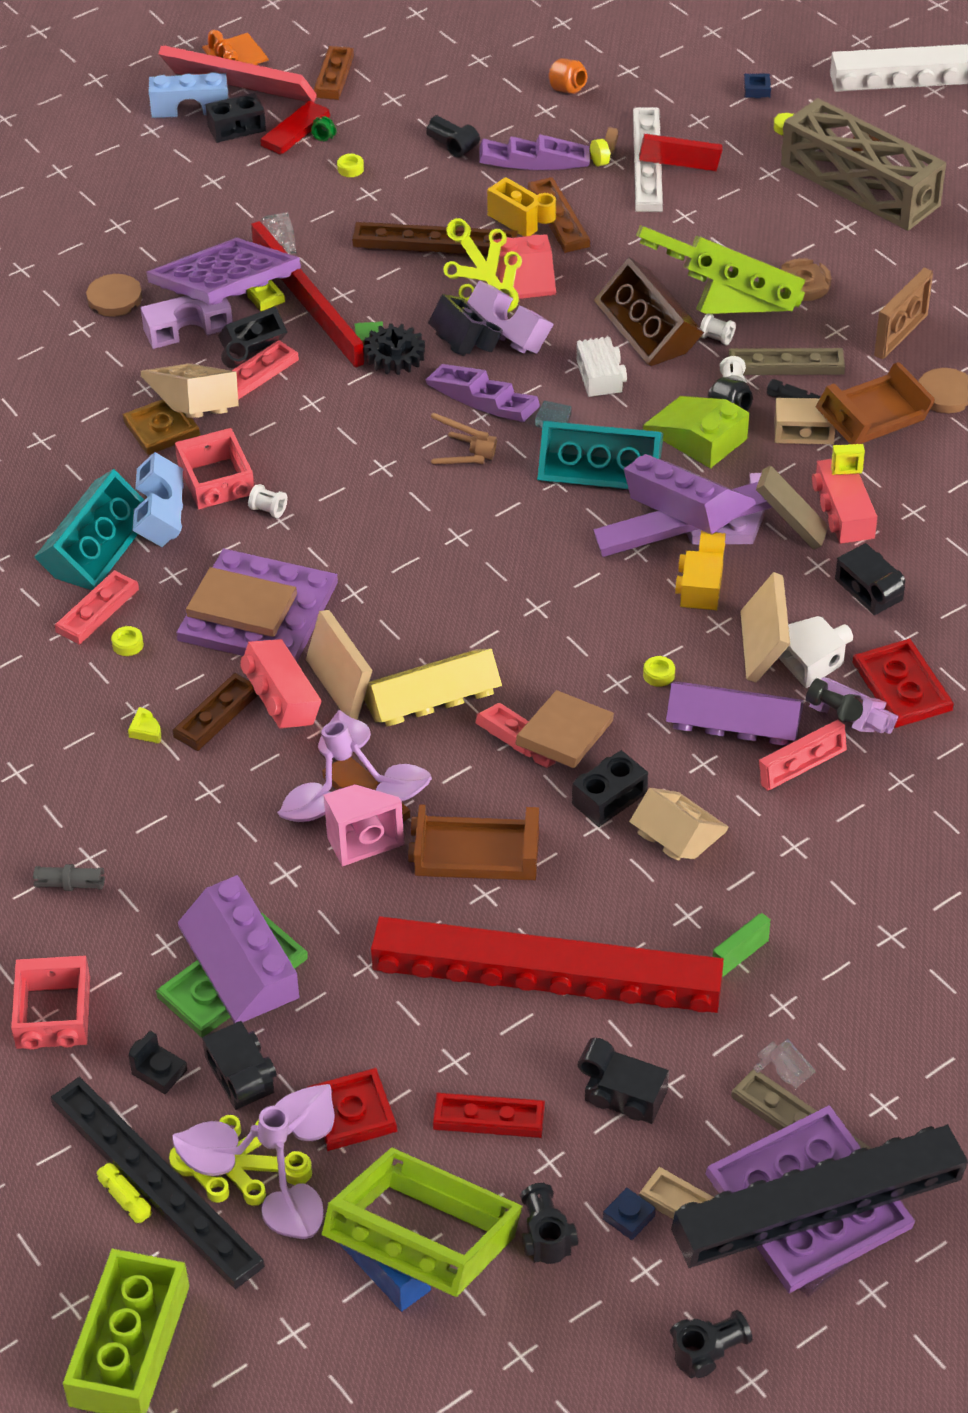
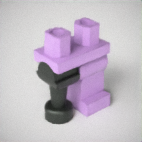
M815 678L806 694L805 700L810 703L809 707L826 713L832 707L837 710L838 717L842 721L853 722L852 728L861 732H874L875 730L879 733L886 732L891 734L898 719V715L884 709L887 704L886 702L870 698L830 678Z

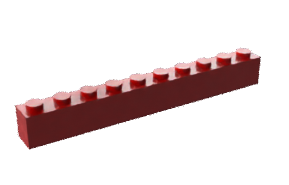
M381 916L378 918L371 947L372 969L388 974L400 973L416 975L421 978L432 977L448 979L454 982L464 981L485 984L487 986L519 988L524 991L536 990L552 992L558 995L569 994L585 996L591 999L617 1000L629 1004L641 1003L657 1005L662 1008L689 1009L701 1013H718L724 958Z

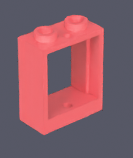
M232 428L175 442L178 466L183 468V477L198 510L250 496V492L254 487L253 472ZM231 459L237 474L198 483L192 469Z
M86 956L16 960L11 1026L16 1049L26 1048L33 1050L40 1047L87 1045L90 973ZM78 989L76 1020L27 1023L29 991Z

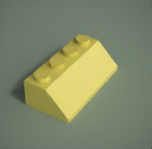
M476 649L370 681L364 701L375 722H385L386 726H392L404 722V715L415 712L416 717H421L434 713L433 707L445 703L446 708L463 704V697L475 694V698L479 699L493 695V688L502 686L492 649Z

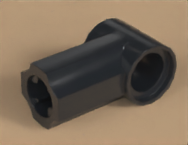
M438 115L432 117L426 127V135L445 144L449 153L456 158L462 157L480 143V135L473 126L467 124L461 128Z

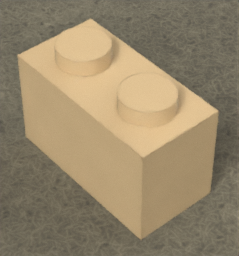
M776 398L774 417L775 443L834 444L835 428L817 410L816 405L819 399Z

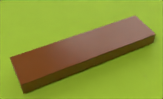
M550 177L529 182V191L536 195L550 193L556 198V219L548 223L564 253L589 248L590 238L554 178Z

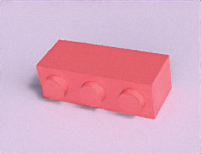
M832 459L817 461L816 474H812V485L814 491H818L820 494L822 511L828 514L830 531L836 533L840 544L875 539L877 514L860 474L832 475Z
M283 640L248 642L245 654L241 658V669L248 677L256 694L261 698L269 715L272 716L279 729L313 725L322 701Z

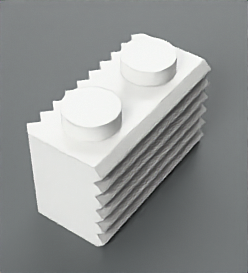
M608 336L606 338L601 337L594 340L590 338L588 341L585 339L577 342V364L588 397L621 393L623 382H627L625 365H619L621 361L619 347H613Z

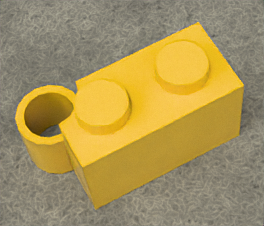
M505 177L487 189L488 216L513 231H518L520 235L524 237L531 236L538 231V222L548 224L556 219V198L550 193L536 195Z
M701 531L699 552L686 550V554H680L678 572H682L683 576L677 575L675 594H681L680 607L707 610L718 609L726 533L715 532L711 535Z

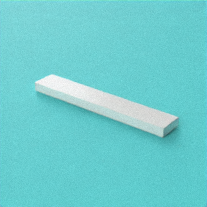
M633 108L636 212H662L661 164L639 161V151L644 133L660 136L659 108Z

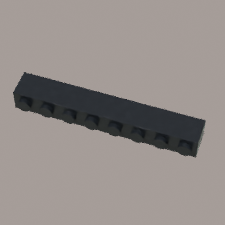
M949 1125L938 1128L930 1126L920 1130L916 1135L904 1139L894 1137L883 1145L869 1150L868 1148L857 1149L849 1156L834 1160L829 1158L819 1162L815 1167L803 1171L800 1169L788 1171L778 1179L768 1182L766 1180H759L750 1184L746 1189L737 1192L724 1191L717 1194L713 1199L699 1204L697 1202L684 1204L675 1211L671 1231L688 1268H692L961 1181L968 1160Z

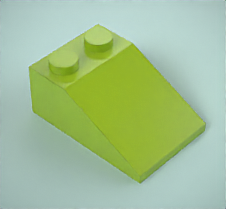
M679 396L643 424V430L662 432L665 443L711 469L748 439L749 412L726 399Z

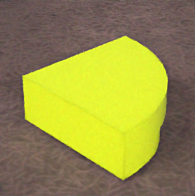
M139 707L128 729L129 738L160 743L161 729L158 721L149 710Z

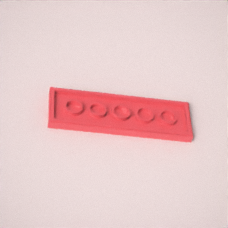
M165 45L161 46L159 50L161 58L176 74L226 73L227 84L305 102L312 101L315 103L316 93L303 75Z

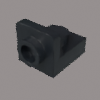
M149 1031L142 1039L137 1040L132 1045L128 1054L132 1075L163 1094H166L188 1070L186 1061L159 1046L157 1034Z

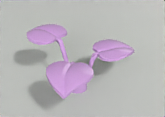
M338 710L331 721L323 727L318 743L319 752L326 758L325 784L322 786L319 783L312 782L296 787L286 796L281 809L277 813L281 818L295 822L311 821L324 816V795L331 793L329 790L332 787V758L343 761L350 758L353 752L375 780L381 782L377 786L376 791L397 796L401 802L415 796L430 783L432 777L427 770L411 764L393 765L387 769L384 776L380 775L360 750L370 739L371 732L369 727L362 721L351 718Z
M330 1084L298 1090L280 1099L275 1106L263 1109L259 1115V1124L251 1126L250 1133L239 1146H237L238 1135L235 1130L228 1124L218 1121L203 1122L186 1131L173 1134V1144L182 1161L194 1171L208 1176H218L230 1172L235 1165L234 1154H242L252 1140L258 1137L259 1142L264 1147L276 1149L281 1191L269 1194L263 1202L262 1217L266 1225L280 1235L299 1239L312 1238L320 1229L323 1219L321 1198L315 1189L307 1184H297L288 1189L283 1149L287 1135L291 1132L299 1140L314 1141L325 1137L331 1131L335 1114Z

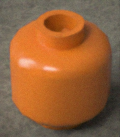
M560 58L553 63L549 70L548 76L551 87L558 92L575 94L587 82V72L584 65L577 60Z

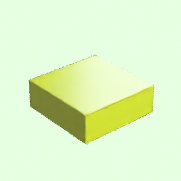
M269 280V283L265 286L247 289L248 298L260 311L285 302V295L272 280Z
M833 445L832 475L862 473L865 454L864 445Z

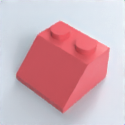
M548 235L508 237L506 243L501 246L496 272L500 282L502 283L506 269L504 257L508 252L515 251L522 258V264L516 270L513 288L518 292L519 299L556 295L553 258ZM502 239L494 240V242H500ZM517 256L509 258V265L517 263Z

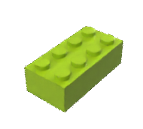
M111 1249L63 1381L69 1407L96 1413H147L189 1290V1281L184 1262Z

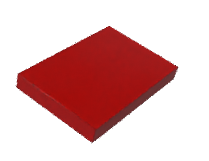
M910 638L853 655L852 663L874 697L887 703L884 708L885 710L898 715L894 728L953 711L954 702Z

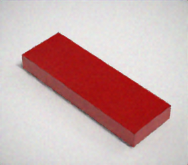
M312 101L306 102L261 138V146L282 155L311 132L315 118H322L323 116L329 118L330 110Z
M644 133L639 151V161L717 171L723 148L722 144Z
M437 1093L433 1130L542 1138L545 1100Z

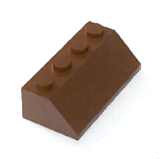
M631 258L624 262L594 299L606 316L650 366L687 354L704 333L647 267Z

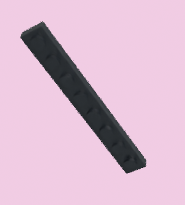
M80 1076L51 1096L52 1105L109 1163L117 1167L120 1174L125 1176L132 1186L235 1290L265 1267L264 1259Z

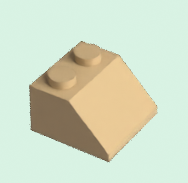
M650 787L629 821L639 828L637 833L650 842H659L664 846L662 851L676 860L681 858H697L724 835L729 828L680 792Z

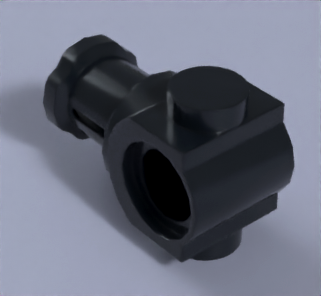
M546 1183L529 1185L520 1194L521 1201L524 1205H527L530 1215L526 1221L528 1233L522 1234V1242L526 1256L532 1255L534 1263L555 1264L560 1262L565 1256L571 1255V1247L577 1246L579 1242L575 1224H568L566 1216L554 1208L552 1202L554 1192L552 1186ZM546 1238H554V1239H556V1240H554V1241H546V1240H544V1239H546Z
M738 1310L731 1312V1317L715 1324L699 1319H685L677 1322L670 1329V1334L673 1337L676 1365L680 1370L688 1373L690 1378H703L709 1375L716 1368L715 1360L724 1357L725 1349L741 1342L747 1345L753 1340L749 1324L743 1313ZM695 1346L700 1350L690 1351L686 1347Z

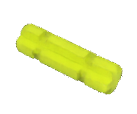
M106 1163L97 1171L99 1182L105 1188H109L108 1192L125 1211H129L128 1215L134 1222L140 1224L145 1219H148L152 1214L151 1206L144 1198L139 1197L140 1193L124 1175H119L120 1171L114 1164Z

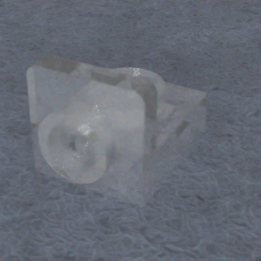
M288 212L263 216V225L279 244L283 245L285 251L288 254H296L294 230Z
M788 1038L779 1046L772 1041L757 1054L761 1061L753 1067L758 1074L773 1062L781 1079L788 1084H792L795 1089L816 1072Z

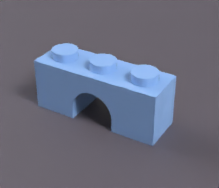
M213 72L199 75L184 74L180 76L159 75L149 77V99L152 118L178 117V104L185 99L198 101L202 105L203 115H206L205 104L229 99L227 74Z
M156 452L137 468L135 489L146 495L147 498L134 509L133 531L163 547L171 539H175L182 529L183 468Z

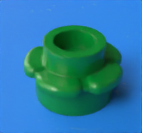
M317 117L313 121L311 131L317 140L324 142L329 138H333L336 134V126L328 117Z

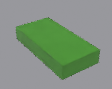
M763 913L758 914L713 949V957L724 958L723 977L769 941L771 919Z

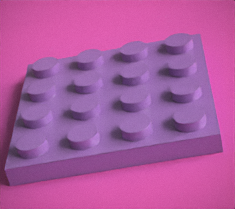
M234 238L146 273L149 283L158 285L162 289L175 291L176 294L189 296L191 299L201 300L208 305H215L221 303L223 298L228 296L242 295L246 292V289L251 287L265 286L269 283V280L274 278L288 277L292 271L300 269L301 264L299 257Z
M223 548L213 566L214 568L294 586L297 589V596L274 637L187 617L186 614L177 630L178 641L243 656L248 642L282 639L296 662H298L315 628L319 611L325 609L338 583L337 574Z
M829 1105L707 1166L706 1176L718 1193L724 1191H731L733 1193L746 1189L750 1184L759 1180H766L768 1182L781 1178L786 1172L794 1169L803 1171L815 1167L825 1159L833 1158L837 1160L847 1157L861 1147ZM899 1200L757 1246V1249L787 1292L791 1293L912 1229L915 1220Z

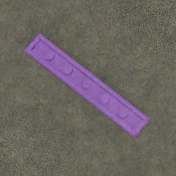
M758 482L732 489L755 499L756 503L736 518L773 508L756 491ZM655 511L594 529L601 555L605 557L694 531L698 528L661 511Z

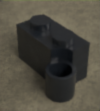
M447 294L441 295L428 321V324L436 330L435 334L451 345L450 349L461 356L470 354L474 345L484 351L493 352L503 333V330L498 325L484 319L464 298Z
M276 306L224 326L218 337L224 348L221 359L225 366L236 368L244 362L248 354L269 347L276 341L282 340L287 333V329ZM230 352L237 353L240 359L232 357Z
M867 543L837 558L835 580L873 615L903 600L905 589L903 574L890 565L879 552H876Z
M242 1021L202 1037L205 1059L235 1110L275 1093L272 1079L277 1076L275 1067L269 1057L263 1058L256 1034L253 1031L248 1033Z
M595 1037L589 1039L577 1064L579 1070L590 1077L585 1088V1101L592 1103L600 1109H610L622 1113L632 1120H642L653 1124L668 1091L669 1070L615 1052L614 1047L602 1038Z

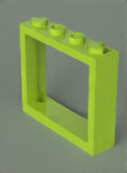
M391 1147L328 1203L322 1235L457 1297L513 1240L523 1206ZM394 1158L402 1161L403 1165L400 1163L393 1165ZM390 1187L483 1229L487 1233L463 1255L365 1210V1208ZM450 1265H453V1266H455V1267H458V1269L456 1270V1269L450 1267Z

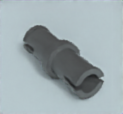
M66 864L64 867L36 866L33 879H38V881L33 883L36 888L56 887L63 888L65 891H73L74 888L102 890L105 876H101V874L104 875L105 872L102 867L75 868L73 864Z

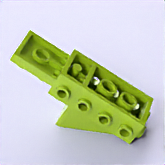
M642 225L638 228L636 236L641 237L640 244L655 250L658 249L659 245L668 248L666 251L667 255L682 261L687 256L683 266L689 270L687 275L703 282L708 277L696 308L702 313L793 311L794 307L799 308L804 298L805 292L801 291L805 283L803 278L699 236L695 237L691 246Z

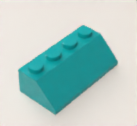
M543 421L537 480L629 489L624 468L645 454L661 459L663 433Z
M112 469L91 484L34 558L55 579L93 590L104 580L138 535V533L133 531L134 509L144 499L115 469Z

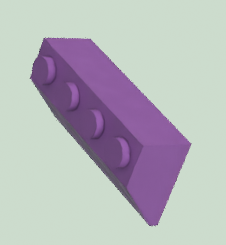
M647 454L638 457L633 463L624 468L631 499L711 535L756 504L755 499Z
M677 681L671 683L666 722L674 723L673 729L692 731L693 726L705 727L706 734L724 736L725 731L738 732L737 738L756 741L757 735L770 737L769 743L787 746L789 745V740H797L804 700Z
M236 875L207 887L178 921V927L233 1022H245L298 999L297 972L239 876Z

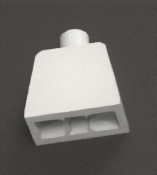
M819 616L788 624L790 645L780 655L779 659L805 688L810 687L815 678L822 679V677L827 676L842 666L844 663L845 644L853 641L852 631L846 624L833 629L823 617Z

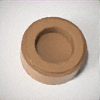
M608 127L605 141L610 149V155L615 152L619 130L613 127Z

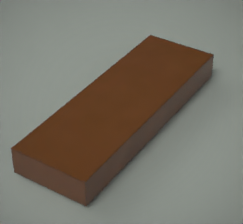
M237 673L232 674L172 730L173 737L199 751L258 696L251 682Z

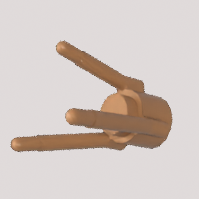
M436 413L431 414V418L473 435L471 437L455 432L448 433V436L470 443L469 452L474 453V456L434 458L431 460L432 464H484L485 459L493 460L497 446V437L489 436L488 432L478 431Z

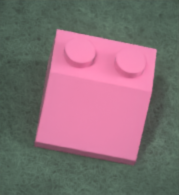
M359 785L337 789L324 795L327 838L342 866L404 845L402 802L399 797Z

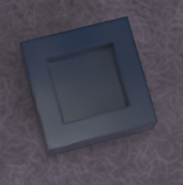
M744 74L745 97L755 99L771 97L770 74Z
M626 1187L603 1211V1220L630 1240H633L655 1217L656 1208Z

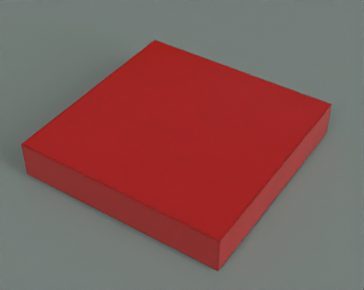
M376 1068L307 1086V1088L330 1084L335 1115L331 1131L323 1137L327 1151L397 1132V1124Z

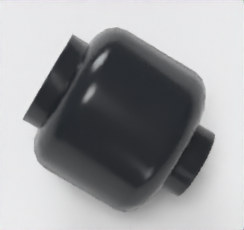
M722 377L710 388L708 398L726 399L748 411L752 405L753 394L746 382Z

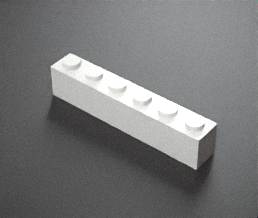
M968 44L832 52L830 75L834 90L850 91L968 84Z

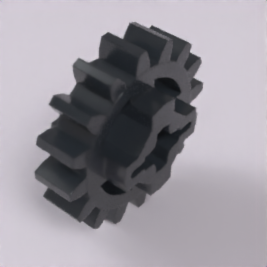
M390 323L388 328L385 329L380 325L378 326V332L370 331L369 337L364 339V358H367L368 365L374 364V370L376 371L383 368L385 369V374L395 371L397 375H400V370L404 369L409 373L411 372V366L418 368L420 361H424L425 340H422L421 333L414 334L413 327L405 330L404 324H400L397 328Z

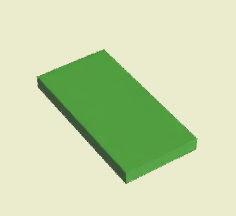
M261 913L294 969L308 959L307 951ZM198 960L156 990L157 998L201 1038L230 1018L229 1013Z

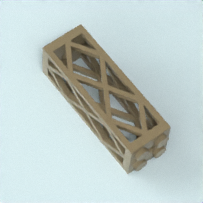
M819 98L804 106L800 111L784 121L781 165L907 231L941 206L946 169L945 161ZM848 126L856 139L837 137L830 128ZM867 134H869V135H871V136H873V137H875V138H877V139H879V140H881V141H883V142H880V141H872L871 138H870ZM846 147L861 148L863 151L854 152ZM904 154L912 167L892 165L885 156ZM814 160L832 162L839 171L821 173ZM873 176L879 180L863 179L862 177ZM903 176H912V177H911L910 179H907V178H905V177H903ZM841 185L852 186L857 193H855V192H853V191H851V190H849V189H847V188H845V187H843V186H841ZM869 188L888 190L895 200L877 202Z

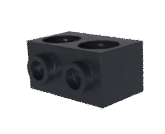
M255 93L205 104L207 125L217 143L266 131L265 111Z
M620 750L613 756L603 759L598 766L588 773L581 774L572 783V805L600 827L646 794L648 789V771Z

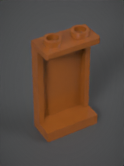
M900 362L892 365L887 375L841 391L835 383L826 386L816 408L850 444H862L923 421L934 404L935 398Z
M419 804L418 816H412L411 836H416L415 842H409L408 862H414L415 876L536 880L539 807H526L525 820L427 816L426 804Z

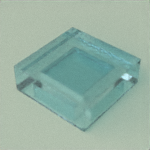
M543 401L535 418V427L543 428V421L567 423L571 416L572 406Z

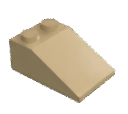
M190 363L141 370V377L174 411L186 413L187 418L202 417L205 411H210L212 414L226 413L227 408L238 406L236 371Z

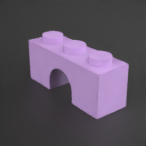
M479 280L467 302L484 319L498 325L503 330L500 337L501 340L510 339L512 341L510 346L525 354L526 350L537 354L554 324L534 311L520 305L515 314L508 319L507 312L513 298L494 286Z
M182 296L140 307L143 329L153 349L180 342L178 330L183 326L198 325L204 329L206 335L221 332L226 324L233 322L231 306L227 298H223V301L219 304L208 305L201 300Z

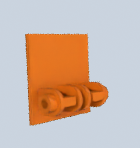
M211 30L208 33V45L202 46L207 55L253 65L269 60L249 33L225 39L220 31Z

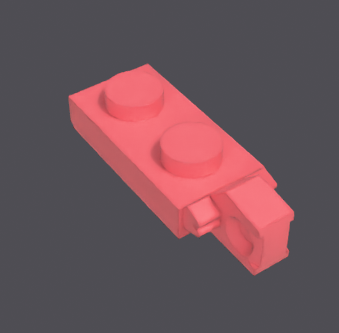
M497 703L477 714L475 722L477 725L510 745L514 750L525 754L527 757H533L535 763L548 768L556 762L515 744L517 734L529 721L503 704Z

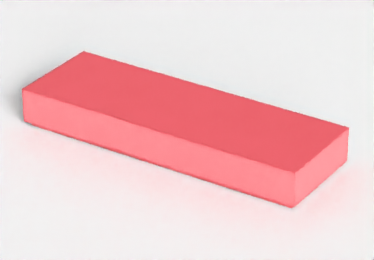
M278 340L233 369L232 371H236L238 400L299 360L298 352Z
M114 570L55 624L56 633L80 645L139 590L138 582Z
M836 720L760 759L761 786L769 791L846 751L845 724Z

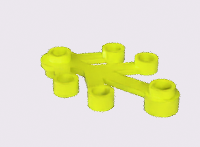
M460 218L451 220L447 226L448 236L453 241L462 244L477 268L461 266L454 261H449L444 266V274L450 279L463 277L486 281L489 285L494 286L513 298L508 312L513 311L519 302L518 292L513 288L516 270L522 264L521 256L515 251H510L505 255L504 263L506 269L501 283L496 276L501 246L507 241L506 234L501 229H493L489 233L490 247L486 261L470 237L471 229L469 224ZM459 227H464V234L462 236H456V230ZM501 233L502 240L497 243L494 242V235ZM511 256H517V263L514 265H509L508 261ZM451 266H456L457 272L449 275L448 269ZM463 284L459 288V296L461 298H464L466 301H468L470 297H464V290L467 288H471L473 292V290L475 289L470 284Z
M226 1115L219 1120V1122L235 1126L234 1130L238 1137L240 1136L241 1124L238 1117ZM258 1137L252 1140L242 1154H234V1168L230 1172L225 1173L243 1193L245 1202L252 1206H257L264 1202L266 1198L265 1186L259 1180H252L244 1170L278 1172L277 1157L248 1154L262 1145ZM243 1138L242 1140H240V1141L238 1142V1145H237V1146H239V1145L244 1141L245 1138ZM175 1147L172 1148L169 1155L170 1165L178 1174L186 1177L194 1176L205 1188L207 1196L212 1202L220 1203L228 1198L229 1186L226 1179L203 1175L194 1171L182 1161ZM294 1151L284 1157L286 1181L288 1183L297 1185L304 1184L310 1180L312 1164L306 1154ZM296 1163L302 1164L298 1167L291 1166ZM216 1187L223 1188L221 1192L216 1193L212 1191ZM252 1190L260 1191L257 1195L248 1194Z

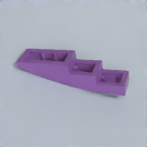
M539 134L536 142L511 136L508 145L482 139L480 144V163L515 169L562 170L589 166L590 152L589 146Z
M441 364L425 379L427 385L452 399L475 409L507 419L524 422L540 407L537 396L514 393L512 383L489 380L486 370Z

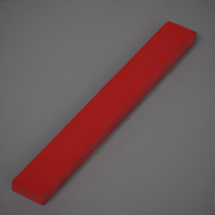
M258 221L251 224L253 243L287 253L262 222ZM301 268L292 271L290 276L281 278L355 368L364 365L363 342Z

